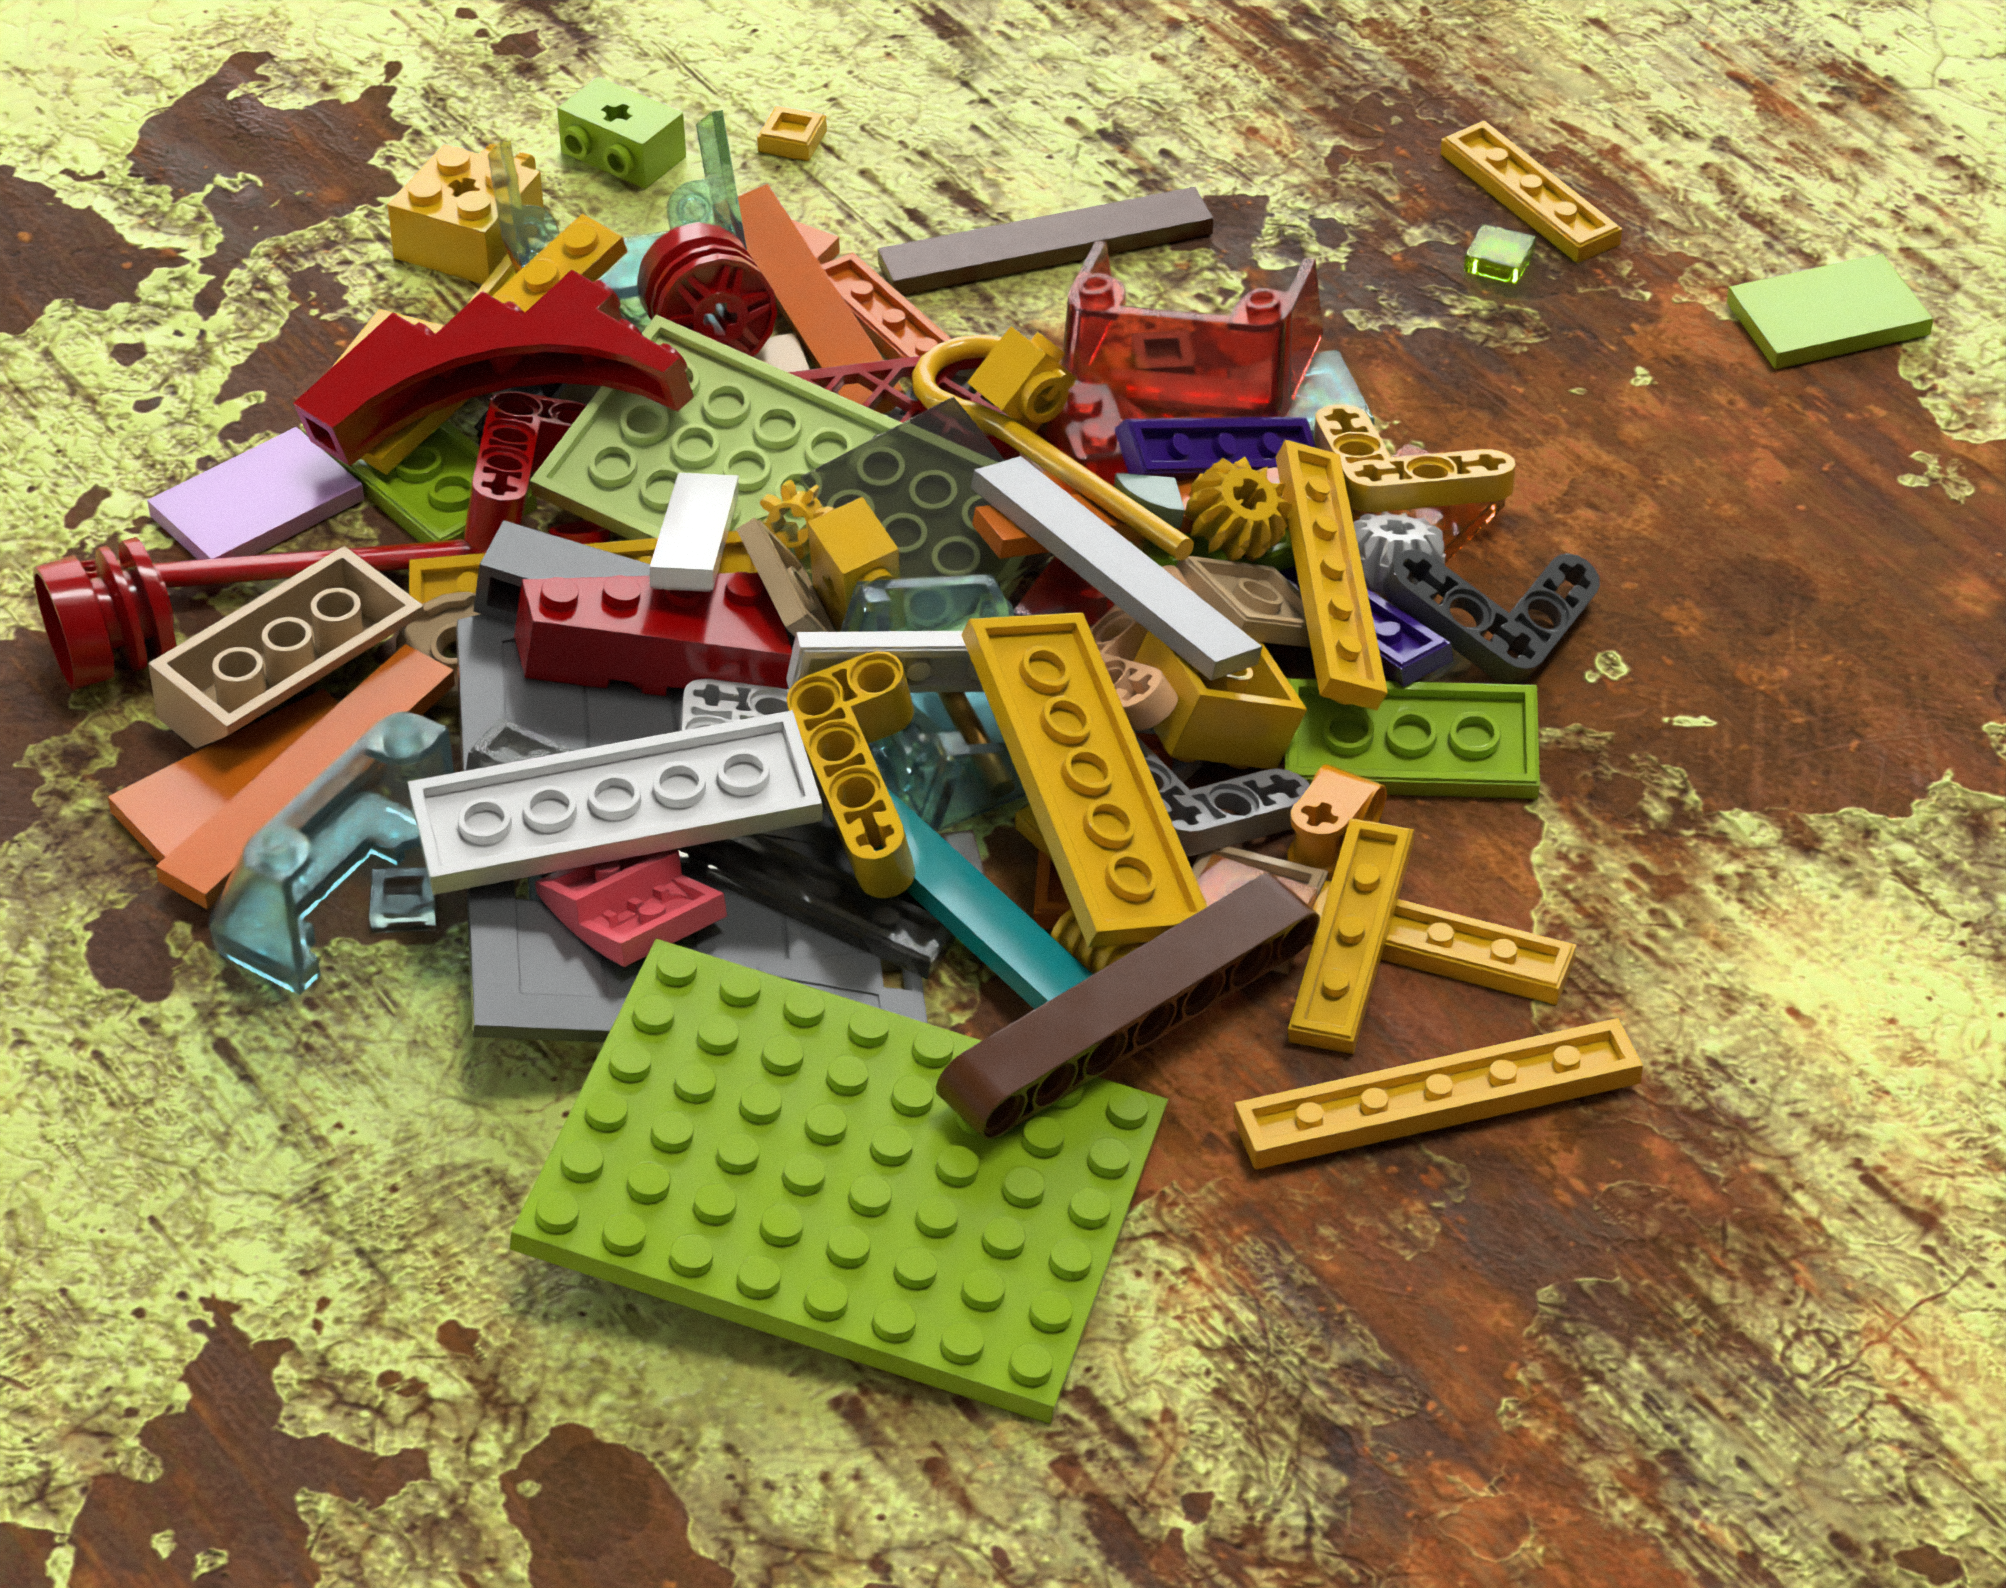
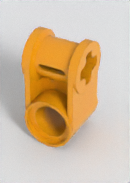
M1324 764L1315 774L1308 789L1291 809L1290 822L1291 827L1295 830V839L1289 846L1286 860L1328 871V880L1332 879L1350 818L1379 823L1387 797L1385 785Z

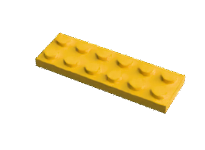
M1083 612L969 619L961 636L1087 946L1097 947L1149 942L1208 907Z

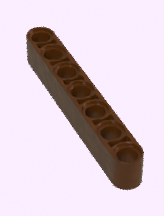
M1272 873L1260 875L961 1053L949 1063L940 1075L936 1084V1094L985 1140H993L1294 957L1307 946L1316 934L1320 925V916Z

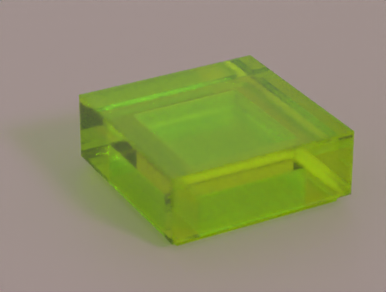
M1483 224L1465 254L1464 271L1517 284L1535 253L1536 236Z

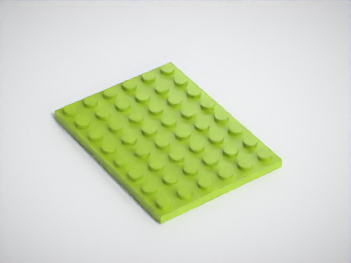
M656 938L511 1231L509 1250L1051 1424L1161 1127L1168 1099L1096 1077L1005 1134L993 1140H985L936 1094L937 1081L949 1063L982 1040Z

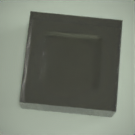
M426 867L372 869L369 905L371 933L437 930L438 894L432 895Z

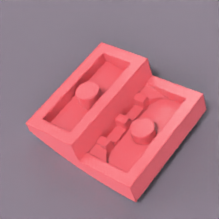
M675 849L557 871L535 881L537 895L566 927L591 948L623 967L646 957L656 938L674 943L727 917L724 893L682 875L679 851Z

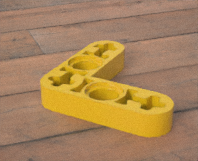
M1334 404L1319 409L1315 414L1314 441L1316 447L1340 454L1350 507L1356 510L1384 512L1503 500L1511 496L1514 491L1515 460L1502 451L1479 449L1391 458L1369 416L1362 409L1351 405Z

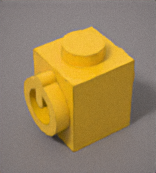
M1010 326L967 383L1013 420L1035 433L1042 423L1054 419L1062 411L1068 399V390L1077 377L1059 364L1066 353L1037 331L1033 338L1029 340Z

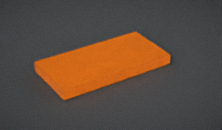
M321 689L109 795L110 812L152 857L160 863L332 710L338 702L324 689ZM384 749L320 808L392 772L391 754Z

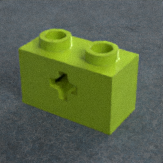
M601 77L595 78L557 107L561 153L647 189L686 158L683 112Z

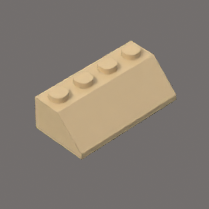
M343 546L148 663L156 716L195 749L232 734L424 615V605L347 547Z

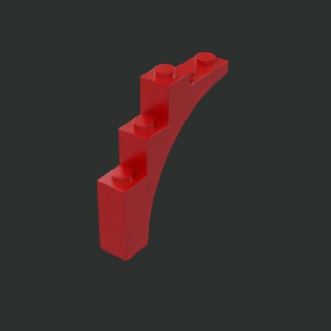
M571 270L526 312L511 301L502 303L481 291L436 334L425 324L418 322L414 325L393 312L303 393L293 405L310 442L348 466H351L385 438L425 415L471 397L512 387L554 383L605 386L642 395L677 412L694 395L685 373L687 364L682 355L669 344L662 343L658 345L643 336L631 322L622 319L618 309L621 306L620 300L609 285L601 280L593 282Z

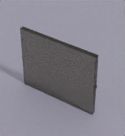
M954 396L882 434L875 435L871 440L800 476L801 485L806 491L814 485L819 486L816 498L820 501L822 507L829 506L836 509L860 497L865 499L899 549L902 612L904 618L914 631L924 630L985 597L988 593L998 592L1001 586L1057 558L1051 552L1000 559L972 526L975 507L991 505L971 488L974 470L1005 461V459Z

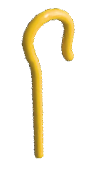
M983 334L956 337L937 344L920 357L911 376L915 396L928 410L955 422L973 426L1007 443L1177 560H1185L1192 553L1194 548L1192 539L1007 415L982 404L957 397L941 390L937 386L935 378L942 369L964 359L986 358L1002 337ZM1075 382L1068 390L1069 395L1074 392Z

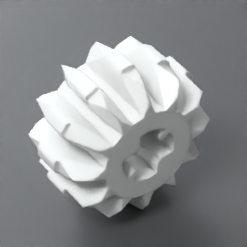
M1384 511L1379 516L1372 514L1362 515L1360 520L1353 522L1366 587L1371 591L1380 593L1382 597L1386 596L1382 580L1396 556L1401 552L1411 549L1423 551L1445 565L1446 554H1444L1443 531L1436 526L1429 525V521L1425 518L1414 519L1407 517L1406 512L1401 515H1393ZM1410 577L1408 579L1411 583L1415 585L1419 583V581L1413 577Z

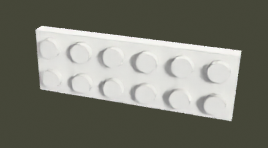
M793 710L408 782L410 802L432 895L823 821L822 801Z

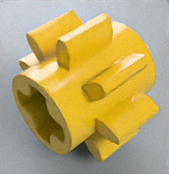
M791 479L781 486L782 501L774 495L767 494L759 503L763 509L770 512L768 517L762 522L787 548H794L798 559H803L809 553L810 547L807 522L834 510V507H822V504L816 498L819 492L818 485H814L807 492L796 491V486ZM790 509L794 517L804 516L806 524L800 530L796 522H786L784 515Z

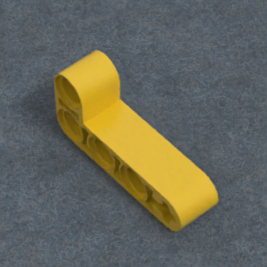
M875 651L803 677L796 681L789 689L786 699L789 711L793 710L816 785L860 887L865 893L873 897L889 898L906 891L913 883L916 872L903 824L868 744L896 734L906 728L912 721L915 711L902 663L896 656L888 652ZM879 845H882V850L874 851Z

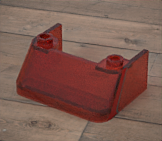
M1095 241L1069 290L1063 352L1066 354L1061 360V365L1076 376L1077 380L1087 388L1091 407V421L1121 423L1125 419L1286 417L1324 334L1316 259L1304 258L1289 292L1276 291L1272 288L1254 289L1237 302L1231 315L1125 306L1127 299L1125 287L1122 282L1111 277L1107 242ZM1068 403L1067 406L1074 408V404Z

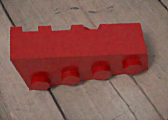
M758 572L717 574L714 588L710 592L653 589V587H650V576L616 575L612 577L522 579L514 638L525 678L607 688L611 680L627 681L633 686L640 688L641 693L666 696L667 687L685 689L687 684L699 679H715L787 689L786 677L792 649L784 624Z

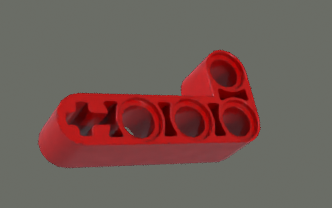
M515 391L499 392L492 396L470 492L464 531L465 540L469 545L486 552L503 520L522 526L532 472L536 473L587 406L586 404Z

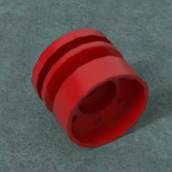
M700 222L675 227L655 240L642 258L636 282L640 303L651 321L655 315L661 316L752 357L759 353L772 335L777 316L774 290L740 239L723 227Z
M137 537L126 539L119 543L120 565L114 553L107 545L97 548L95 551L97 578L90 579L84 567L74 555L36 566L33 569V583L42 621L58 666L72 691L112 679L114 677V649L120 648L125 660L136 672L147 667L145 644L154 660L177 646L173 628V609L160 572L153 565L143 543Z

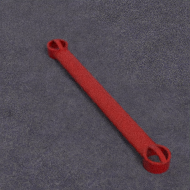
M591 521L560 524L552 527L547 532L548 534L581 544L611 542L610 530ZM465 539L348 548L379 572L409 569V560L486 553L472 547ZM338 549L153 563V565L160 572L166 588L278 580L293 577ZM95 559L80 561L89 578H97Z

